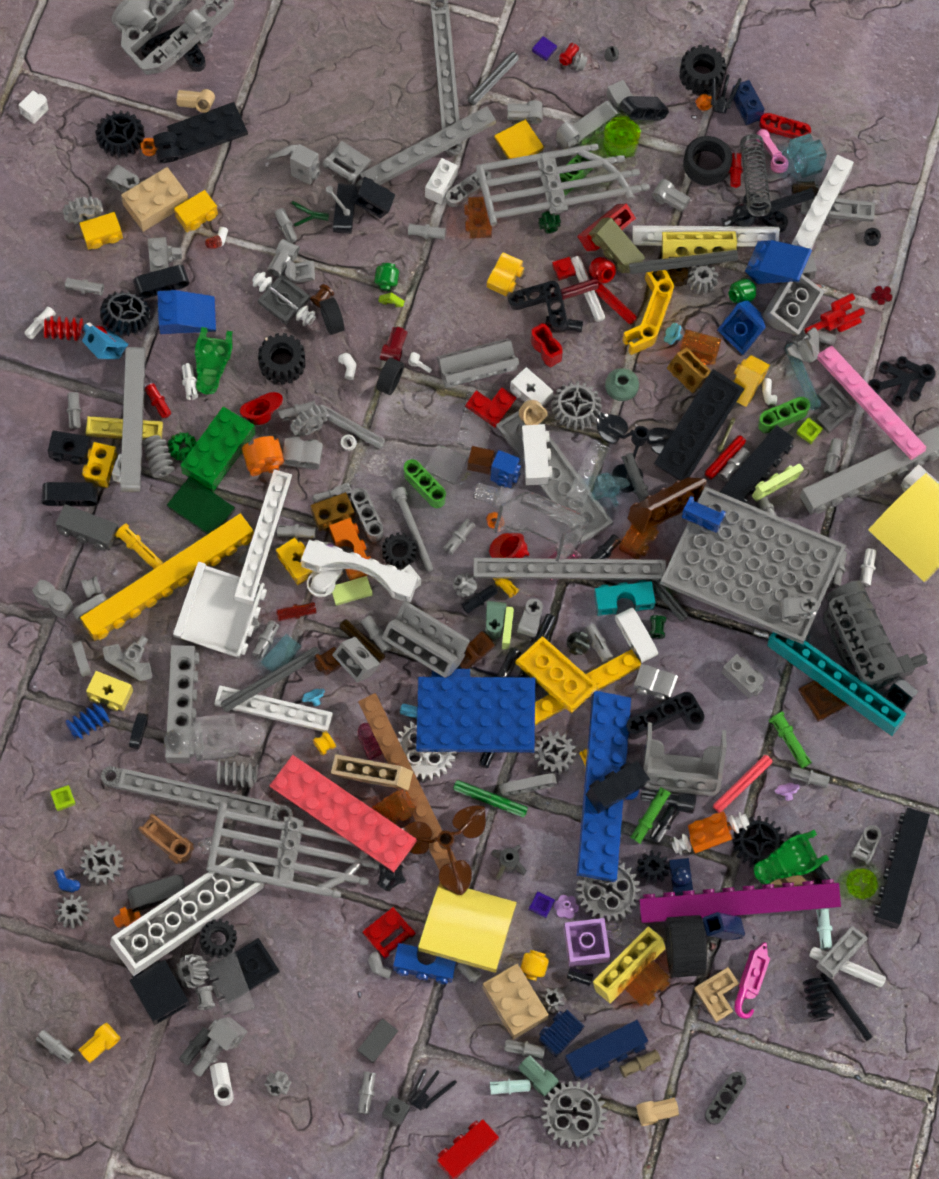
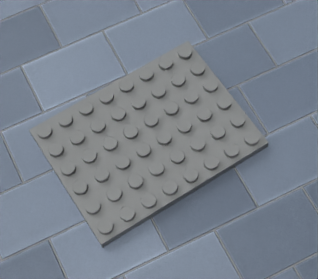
M705 486L698 503L720 513L722 510L726 511L725 517L717 533L693 522H688L660 584L803 644L815 616L811 619L784 622L781 617L779 601L788 597L812 596L818 602L817 614L846 545Z

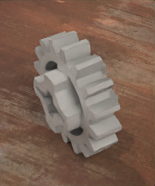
M92 196L87 199L79 197L74 202L69 201V205H64L65 208L62 209L65 221L68 220V223L73 222L74 224L101 216L103 212L101 200H98L97 197L92 199Z
M311 406L297 414V419L292 421L293 424L290 425V429L298 437L310 435L312 432L322 428L323 422L327 421V418L330 416L325 406Z
M559 731L554 736L549 732L547 738L544 735L541 736L542 742L536 741L538 747H535V753L537 754L534 755V760H540L537 766L543 765L544 772L550 769L551 773L557 770L561 774L562 768L567 771L569 769L568 764H574V760L571 758H576V753L573 752L576 746H570L572 739L566 740V734L561 737L559 736ZM548 743V748L542 751L543 747ZM552 750H555V752L558 753V755L552 753ZM568 754L566 760L564 762H561L562 757Z
M100 841L97 843V847L91 844L90 851L84 850L86 857H81V861L84 863L80 866L81 869L85 870L83 872L84 876L89 875L88 880L90 882L95 879L96 885H99L100 881L107 885V880L109 879L115 882L114 876H121L118 870L124 869L123 865L120 864L124 862V858L119 857L122 854L121 851H115L116 845L109 847L107 841L104 846L101 845ZM113 856L115 857V866L111 863ZM90 860L94 863L92 870L89 868ZM98 861H101V862H104V861H105L107 865L101 864V865L99 866Z

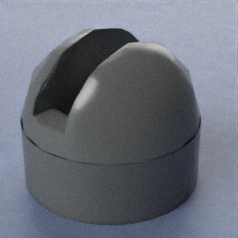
M607 47L604 55L605 59L609 62H615L619 57L617 47Z

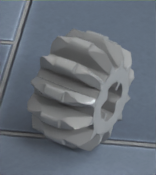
M709 264L705 266L698 265V267L692 266L691 271L688 272L687 283L691 285V290L697 289V294L703 291L706 295L708 290L713 291L714 286L718 284V273L715 272L714 267L709 268Z
M73 894L70 895V900L63 897L64 904L58 902L57 906L60 909L55 910V914L59 915L57 918L58 922H63L65 928L70 924L71 928L75 929V923L82 927L81 920L87 921L88 917L85 914L90 913L89 908H85L88 905L87 901H82L81 896L75 899ZM75 908L76 913H71L70 915L69 910L73 911Z
M188 954L180 958V963L176 964L178 971L175 974L179 975L177 981L182 982V986L191 989L204 985V979L209 978L206 975V972L210 970L206 968L207 961L203 960L202 956Z

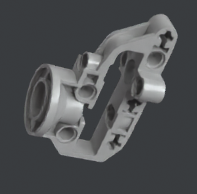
M123 0L114 11L111 20L113 25L122 33L121 46L124 52L146 75L167 70L199 41L202 44L206 43L213 35L212 29L233 10L234 1L225 0L226 2L228 1V3L223 2L224 0H201L205 5L199 10H192L184 19L185 23L170 35V39L161 47L158 46L142 61L134 53L149 39L157 35L171 19L193 0ZM160 10H165L163 15H157ZM211 11H215V12H216V14H215L214 16H212V17H209V16H208L209 12H211ZM139 34L137 39H131L132 35Z

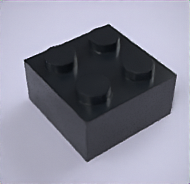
M899 676L884 697L904 711L919 691Z

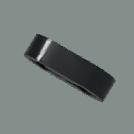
M138 712L130 737V748L140 749L148 723V714Z

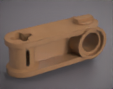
M150 814L148 821L143 826H140L138 830L168 854V858L174 863L182 864L187 862L191 858L194 844L187 838H182L158 817ZM183 847L186 849L183 854L176 853L178 848Z

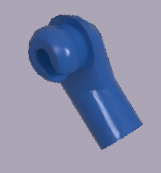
M63 869L54 872L61 890L74 893L80 889V882L67 879Z

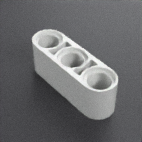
M631 607L615 615V621L641 663L658 655L655 644L634 608Z

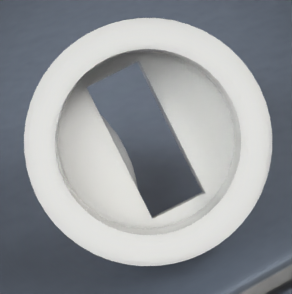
M348 434L342 437L341 445L345 450L351 451L356 447L357 441L352 435ZM350 439L352 446H349L347 440Z

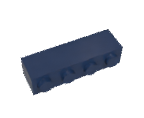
M635 1020L565 1055V1061L575 1081L578 1079L584 1081L592 1076V1072L599 1070V1072L604 1071L610 1067V1063L617 1061V1063L622 1062L632 1052H635V1054L642 1052L646 1049L645 1046L649 1041L638 1020Z

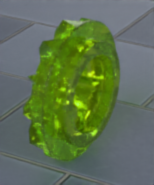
M858 868L848 875L846 886L848 892L854 898L864 900L871 898L878 888V881L875 874L870 870ZM860 878L863 880V883L868 884L864 886L863 891L860 886L855 885L859 883Z

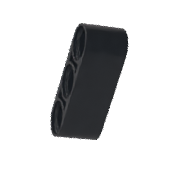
M627 96L620 103V108L630 120L661 121L669 113V109L658 97Z
M338 183L337 197L345 208L350 210V215L345 216L342 208L336 202L333 221V232L352 234L355 204L350 199L356 185Z
M184 265L171 266L137 276L133 279L137 296L143 297V299L157 296L158 291L185 288L190 283Z
M46 482L42 485V504L46 506H64L65 504L69 506L97 505L98 486L95 483Z

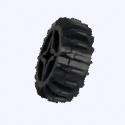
M113 110V115L106 114V119L101 118V123H97V130L95 131L96 141L99 143V147L104 149L106 154L110 152L112 157L115 154L119 158L121 154L127 157L129 152L134 155V149H140L141 142H143L145 137L144 126L135 114L130 116L129 111L123 114L122 110L116 114ZM112 128L113 130L106 136L107 132ZM132 132H134L132 138L128 140V137L131 136Z
M121 290L120 294L114 291L113 295L108 294V297L103 300L102 306H100V319L103 325H107V330L112 329L113 334L119 332L120 336L124 333L129 337L130 333L136 335L146 328L150 320V307H148L147 301L143 300V297L137 296V293L132 295L130 291L124 293Z
M758 816L756 821L753 817H750V825L747 826V830L740 828L739 833L735 831L733 833L735 838L732 840V844L736 845L733 847V851H740L736 857L741 858L743 856L742 863L745 864L746 861H749L750 868H752L753 864H757L770 855L762 856L763 849L773 846L774 850L772 852H774L785 842L781 840L785 836L784 833H779L781 827L774 828L776 822L772 821L769 824L768 817L764 821H761V816ZM756 829L754 836L743 838L746 832ZM763 830L768 832L771 835V837H766L763 833ZM758 835H759L760 843H762L761 846H760V848H759L758 842H756V839H757ZM744 845H746V847L752 848L754 850L755 855L751 854L745 848Z

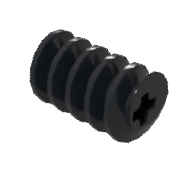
M812 978L803 981V985L808 986L804 989V992L809 994L805 999L810 1002L807 1004V1008L811 1010L808 1016L813 1018L810 1022L825 1021L834 1016L833 1013H828V1010L832 1009L833 1006L826 1004L832 999L825 997L830 990L824 989V986L828 985L829 982L822 981L823 978Z

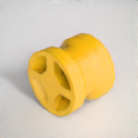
M324 731L319 738L315 737L312 739L322 756L329 749L336 748L333 739L327 731Z

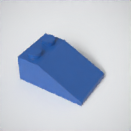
M774 240L758 241L745 272L757 284L798 282L812 250Z
M178 290L158 291L160 334L201 332V327H206L208 332H216L215 296Z

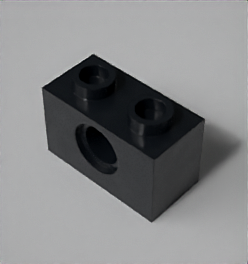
M53 430L48 447L49 458L57 462H62L63 460L70 461V463L75 465L87 464V454L89 448H91L90 437ZM67 447H73V450L65 451Z

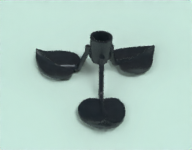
M601 412L597 417L598 433L606 442L617 443L620 438L626 439L632 436L631 441L635 445L634 459L639 446H643L646 441L647 444H651V448L656 454H660L674 431L660 427L649 431L645 426H637L635 430L627 433V422L620 416ZM625 464L617 465L612 472L613 482L622 492H633L635 489ZM638 468L643 478V472L640 468Z

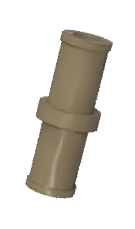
M656 1049L641 1057L638 1055L634 1057V1060L619 1066L620 1072L626 1078L638 1071H645L646 1067L661 1061L660 1055Z

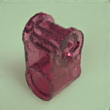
M362 723L358 728L357 737L367 759L373 761L374 758L383 753L369 724ZM369 730L372 734L369 737H364L361 732Z

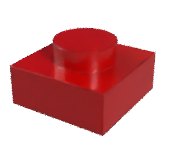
M570 257L552 262V267L558 281L576 275Z

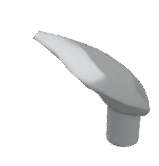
M298 145L287 146L269 155L266 159L292 155Z

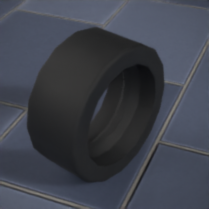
M332 297L320 301L321 314L329 334L333 335L344 331V321L336 299Z
M389 358L381 370L376 390L391 395L400 381L404 370V363Z

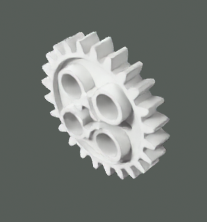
M412 721L410 722V728L404 725L403 730L405 733L399 731L398 736L401 739L398 738L416 777L421 776L422 782H424L426 777H429L430 781H432L433 775L439 779L440 772L447 774L445 767L452 768V764L449 761L455 762L453 755L457 754V752H417L416 743L411 742L413 737H417V725ZM416 755L420 760L412 762L409 758ZM435 756L439 758V762L432 763L429 759Z

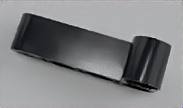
M682 692L630 718L626 724V730L629 733L628 738L638 739L646 735L648 717L656 719V722L652 723V731L682 717L690 730H699L703 725L705 715L694 695L690 692ZM688 700L690 705L684 706L681 701ZM670 708L674 713L666 714L664 709ZM696 716L700 721L697 723L693 722L690 717ZM631 726H633L634 728L638 727V731H636L635 729H631Z

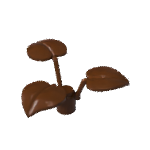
M475 805L461 809L455 814L452 821L453 826L459 831H442L434 839H431V828L424 822H413L401 828L417 839V842L409 851L412 854L422 855L427 853L429 843L438 842L442 849L447 850L451 864L442 866L439 872V880L444 888L458 895H463L469 888L472 871L465 860H458L454 863L450 849L454 845L453 836L463 833L468 839L479 837L484 832L486 826L484 806Z

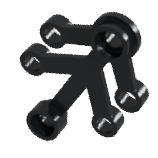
M900 356L897 359L896 366L898 368L891 366L887 361L881 362L879 371L882 374L890 373L897 378L883 382L878 379H872L868 382V385L875 387L877 394L881 390L901 385L897 394L892 398V404L896 407L902 405L904 395L911 381L918 380L915 389H912L909 394L910 400L916 402L921 397V391L925 383L932 381L936 375L932 365L923 364L919 366L904 356ZM899 361H904L905 364L902 365L899 363ZM882 366H887L888 369L884 370ZM908 368L914 371V373L908 374L900 369ZM916 393L918 397H914L912 394ZM895 398H899L901 402H896Z

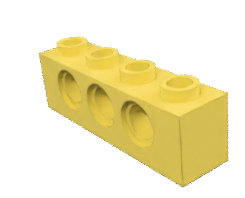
M736 231L662 232V259L737 250Z
M648 926L593 981L596 992L611 1004L665 950L663 938Z

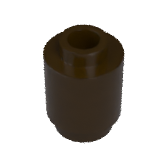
M797 181L792 183L791 192L795 194L812 188L814 196H816L819 187L815 185V181Z

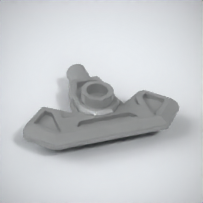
M141 636L137 643L133 642L123 653L119 644L103 648L106 662L138 681L149 680L153 677L150 663H140L145 650L144 645L148 641L146 637Z

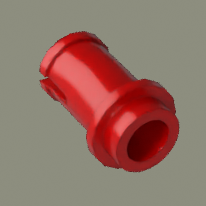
M570 43L565 52L559 55V61L562 65L567 66L572 63L573 57L579 51L578 45L574 44L573 46V43Z

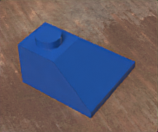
M747 300L736 305L717 331L744 355L766 326L761 312Z

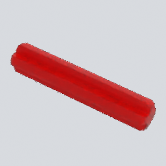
M599 283V288L594 290L595 293L628 324L632 325L637 320V316L602 283Z
M738 435L708 467L704 475L712 480L727 464L728 460L742 448L746 439Z

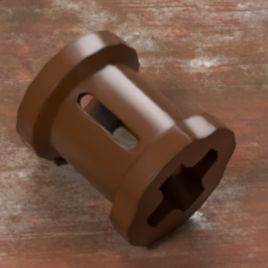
M321 284L319 291L310 298L313 304L319 308L320 301L329 299L334 295V291L325 284Z

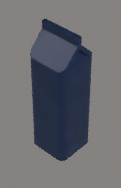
M716 912L702 919L707 936L726 940L743 939L745 936L743 923L739 916Z

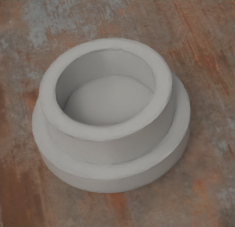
M583 53L575 56L573 66H575L576 71H583L587 57Z

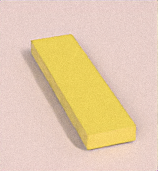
M87 417L86 436L122 439L123 419ZM143 420L142 440L154 435H159L162 439L163 422Z

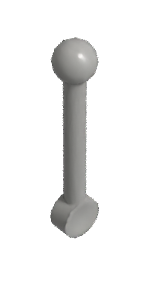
M327 186L326 193L331 194V196L335 199L338 205L342 208L343 214L345 216L350 215V210L346 209L345 206L338 199V197L334 194L333 188L331 186Z

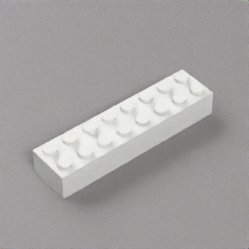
M230 857L220 864V866L261 874L253 862ZM209 871L112 936L110 945L131 974L135 976L200 932L207 922L211 923L213 919H219L264 888L265 883Z

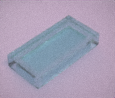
M285 634L261 661V664L272 672L288 663L301 648V645Z

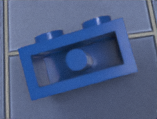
M498 450L491 466L490 481L495 482L502 488H512L513 483L517 484L521 475L520 458Z

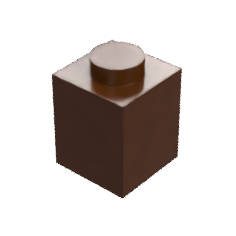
M472 446L467 470L489 475L495 459L494 450Z

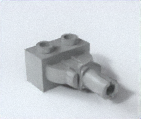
M232 1018L216 1019L210 1025L209 1030L211 1031L207 1036L211 1040L206 1049L202 1048L200 1050L201 1057L192 1068V1072L197 1076L201 1077L211 1063L218 1061L216 1057L223 1049L237 1048L248 1033L246 1029Z

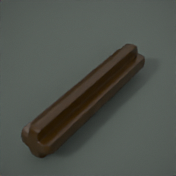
M344 619L339 624L343 632L350 638L356 637L379 663L385 659V655L347 619Z

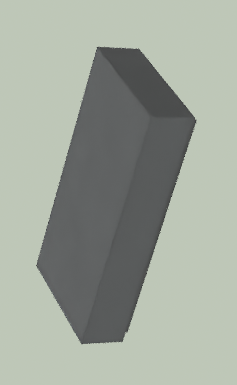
M382 1018L357 1051L374 1063L398 1033V1030Z

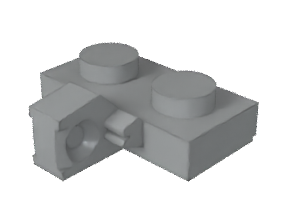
M166 237L148 239L150 272L168 268V263H172L176 259H182L181 247L172 248L167 246Z

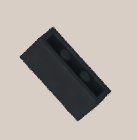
M638 761L632 764L627 762L620 767V771L617 773L612 771L604 777L605 780L601 782L597 780L589 785L590 789L585 795L599 814L643 788L650 781V778Z

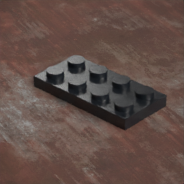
M234 102L167 126L168 132H175L177 135L178 144L176 147L179 148L180 159L248 135V131Z

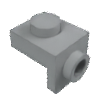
M289 260L285 268L286 277L294 284L315 280V263L312 260L300 263H293Z

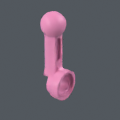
M765 129L759 130L756 134L763 138L764 147L772 157L770 162L771 170L775 173L786 172L789 165L788 160L772 142L770 133ZM781 161L783 164H776L775 162Z

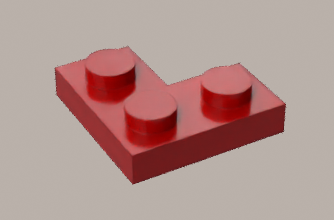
M501 387L491 401L476 390L465 407L496 428V424L502 420L517 397Z

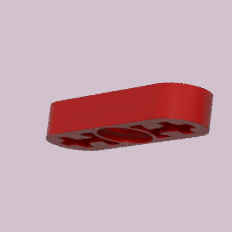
M765 113L760 118V128L770 133L798 141H806L810 137L811 127L807 123L772 113ZM782 124H788L790 126V129L785 131L782 130L780 126ZM801 130H805L804 135L800 134Z

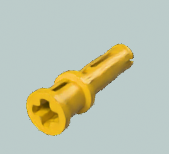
M127 523L117 530L115 536L123 540L127 544L126 547L128 549H133L153 569L163 564L143 544L140 536L134 534L129 529Z

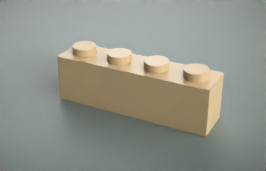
M335 754L331 774L343 779L409 790L413 771L398 765Z

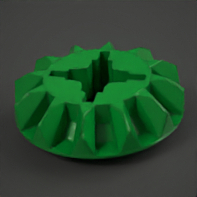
M179 432L176 435H172L171 439L168 440V452L172 458L184 461L197 441L188 432ZM185 440V445L187 447H183L180 451L179 445L177 444H182V442H184Z

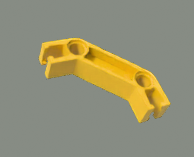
M659 270L655 273L656 277L660 276L661 280L656 281L652 273L654 271L646 272L645 280L652 291V296L641 325L623 333L622 340L625 345L629 344L628 351L630 355L653 346L657 340L674 289V284L666 270ZM664 288V289H667L668 291H667V292H663V291H661L660 289ZM645 333H649V334H651L652 336L647 337V336H645L644 334H645ZM636 338L639 339V341L635 342L634 344L632 341L628 343V341Z

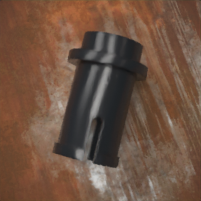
M570 967L567 974V979H570V982L576 981L590 986L593 978L592 973L576 969L577 967Z

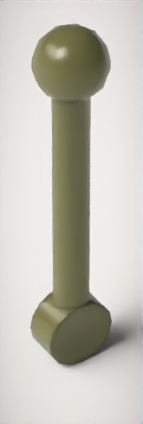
M733 417L721 444L717 447L719 452L724 451L725 442L736 420Z

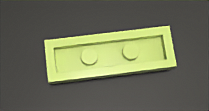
M800 463L794 467L791 465L783 473H776L771 476L767 482L761 481L755 486L756 490L752 497L757 502L798 479L804 468Z

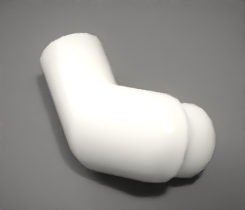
M340 354L338 361L347 367L345 378L353 380L357 366L356 362L350 354Z

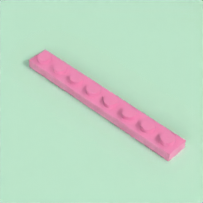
M832 345L817 355L818 361L910 460L926 451V446Z

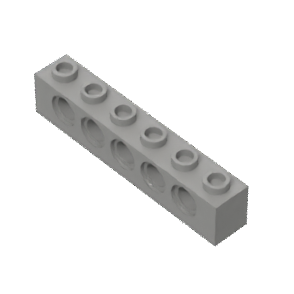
M171 645L165 755L167 763H190L191 757H194L195 746L191 745L192 738H195L196 732L195 727H192V721L196 720V708H193V701H197V689H194V682L198 683V671H195V664H199V652H196L195 646ZM183 664L190 666L187 670L180 669ZM181 683L189 684L185 689L179 688ZM181 701L188 703L185 707H179L178 704ZM179 720L187 721L184 726L177 725ZM180 738L186 740L182 745L176 744V741Z

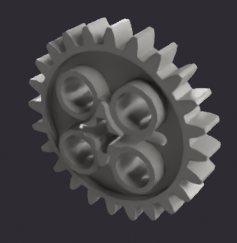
M622 863L620 866L618 865L616 882L580 876L583 880L577 881V884L581 886L576 888V892L581 893V895L577 896V900H583L580 907H587L585 914L592 912V919L599 916V919L606 918L607 923L610 922L611 918L618 922V916L625 919V912L631 915V908L636 909L637 907L634 901H639L640 899L635 894L641 892V889L635 888L640 884V881H634L637 874L630 875L632 868L624 869L625 863ZM621 883L625 884L627 890L620 891L617 888V885ZM611 888V892H609L608 894L605 893V890ZM596 890L600 893V896L594 898L590 895V891ZM614 900L617 903V907L611 908L607 905V902Z
M569 1081L568 1087L561 1083V1090L554 1087L555 1094L549 1092L547 1096L550 1100L543 1101L548 1106L541 1108V1111L546 1113V1115L541 1116V1120H547L543 1128H550L547 1135L554 1134L553 1141H556L558 1138L561 1139L560 1146L564 1142H568V1148L571 1147L572 1143H575L576 1148H579L580 1142H582L586 1147L587 1140L589 1139L591 1142H594L593 1135L599 1137L601 1133L598 1129L604 1130L605 1128L601 1123L607 1121V1118L602 1116V1114L607 1113V1109H601L605 1101L599 1102L598 1099L601 1097V1094L594 1095L595 1088H592L590 1091L587 1090V1083L583 1088L580 1087V1081L577 1082L576 1086H573L572 1082ZM567 1098L570 1100L571 1105L569 1107H562L560 1100ZM584 1101L590 1103L591 1109L588 1111L582 1110L580 1103ZM560 1110L569 1114H557L556 1111ZM572 1110H575L577 1115H591L592 1118L576 1116V1119H573L570 1113H572ZM560 1118L566 1119L568 1126L565 1128L559 1127L557 1120ZM579 1122H586L588 1129L581 1131L578 1129L577 1124Z

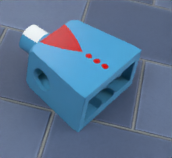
M89 322L82 329L85 333L82 339L83 343L98 359H120L128 346L127 342L115 333L113 334V331L107 330L105 326H93Z

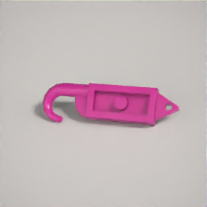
M762 942L755 950L750 951L738 986L739 991L734 1008L736 1014L742 1019L750 1018L754 1013V1009L744 1013L742 1011V1004L744 999H753L759 994L770 961L766 942Z

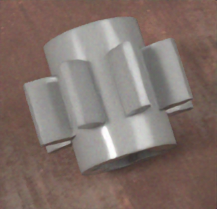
M461 573V575L454 579L453 587L457 591L456 594L464 598L465 595L469 597V595L476 591L477 583L473 579V575Z
M547 988V994H541L540 998L545 1000L542 1004L548 1008L547 1013L551 1010H555L558 1013V1006H564L565 1004L563 1001H560L564 994L559 995L557 992L558 988H555L554 991H550ZM552 997H555L554 1003H553V1004H550V1003H549V1002H550L549 999H551Z
M277 1070L275 1075L270 1072L264 1084L268 1092L277 1097L281 1093L286 1095L291 1084L287 1074Z

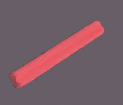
M764 755L713 804L714 810L718 813L722 812L771 765L772 759Z

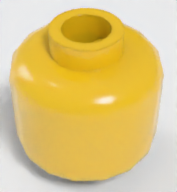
M530 950L529 953L527 952L523 955L520 968L526 974L527 979L537 981V977L542 978L545 976L549 963L545 953Z

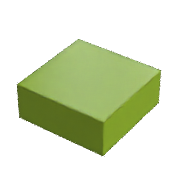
M807 418L796 434L812 444L823 428L810 418Z
M69 785L50 791L57 811L76 805Z

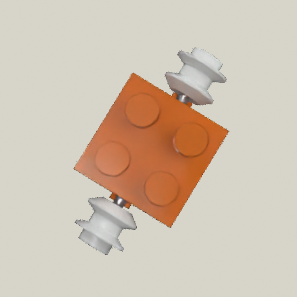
M722 811L702 820L694 821L688 825L689 838L685 834H682V838L679 840L674 837L672 846L675 853L679 852L682 856L683 850L691 852V848H693L696 854L732 840L730 830L733 829V831L739 833L740 828L747 830V826L750 825L746 814L742 815L739 812V816L736 818L731 815L730 822H728L725 812Z

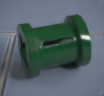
M661 615L650 616L651 630L648 634L651 638H665L664 625L667 621L666 617Z

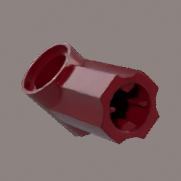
M392 327L388 341L383 345L380 360L386 362L389 358L400 361L408 331L402 327Z

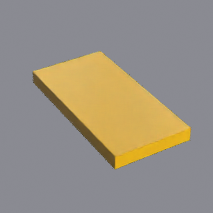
M543 636L515 661L516 665L531 678H535V682L570 713L574 712L598 689V685Z

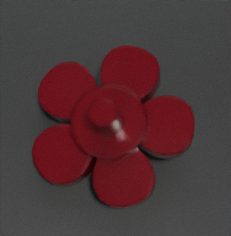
M876 286V293L871 294L872 300H877L878 305H884L885 301L890 302L893 298L890 294L891 288L888 286L883 289L881 286Z

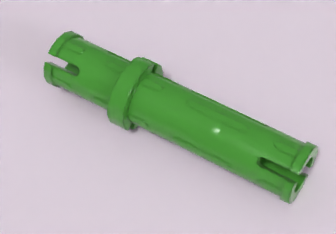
M662 787L659 788L642 819L639 818V824L630 838L641 844L648 830L652 829V823L671 794L669 791Z

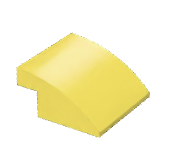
M927 473L908 488L868 529L923 582L927 581L939 568V484Z
M439 883L418 951L496 973L517 902L469 888L463 895H458L447 890Z

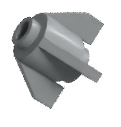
M815 327L809 330L807 334L790 338L793 343L786 348L789 355L803 362L808 361V363L818 358L819 333Z

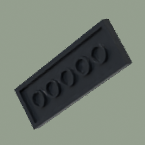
M712 369L653 464L677 480L681 481L690 477L744 391V388Z

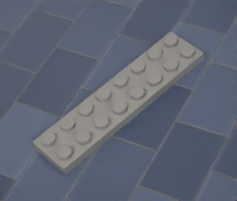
M519 411L496 424V428L524 465L522 426L525 424L519 417ZM549 436V442H546L547 449L550 448L551 460H548V466H552V477H549L548 484H541L539 487L579 542L583 544L612 526L613 521Z

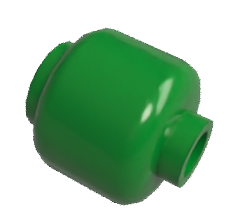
M381 263V265L376 267L374 283L380 286L381 290L390 291L391 288L398 285L399 269L396 268L395 264Z
M741 279L731 284L728 292L729 298L736 304L747 300L751 302L755 299L757 288L749 279Z

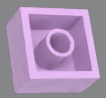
M604 918L566 922L563 929L569 967L609 962L610 953Z

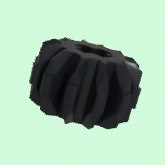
M653 850L649 852V856L643 853V859H638L637 861L640 866L636 868V871L642 872L639 878L647 877L646 883H649L650 879H652L654 885L657 884V878L663 882L665 880L664 876L669 875V871L666 869L670 868V864L665 863L667 856L660 858L661 852H658L656 856ZM651 864H654L656 871H653L652 867H650Z

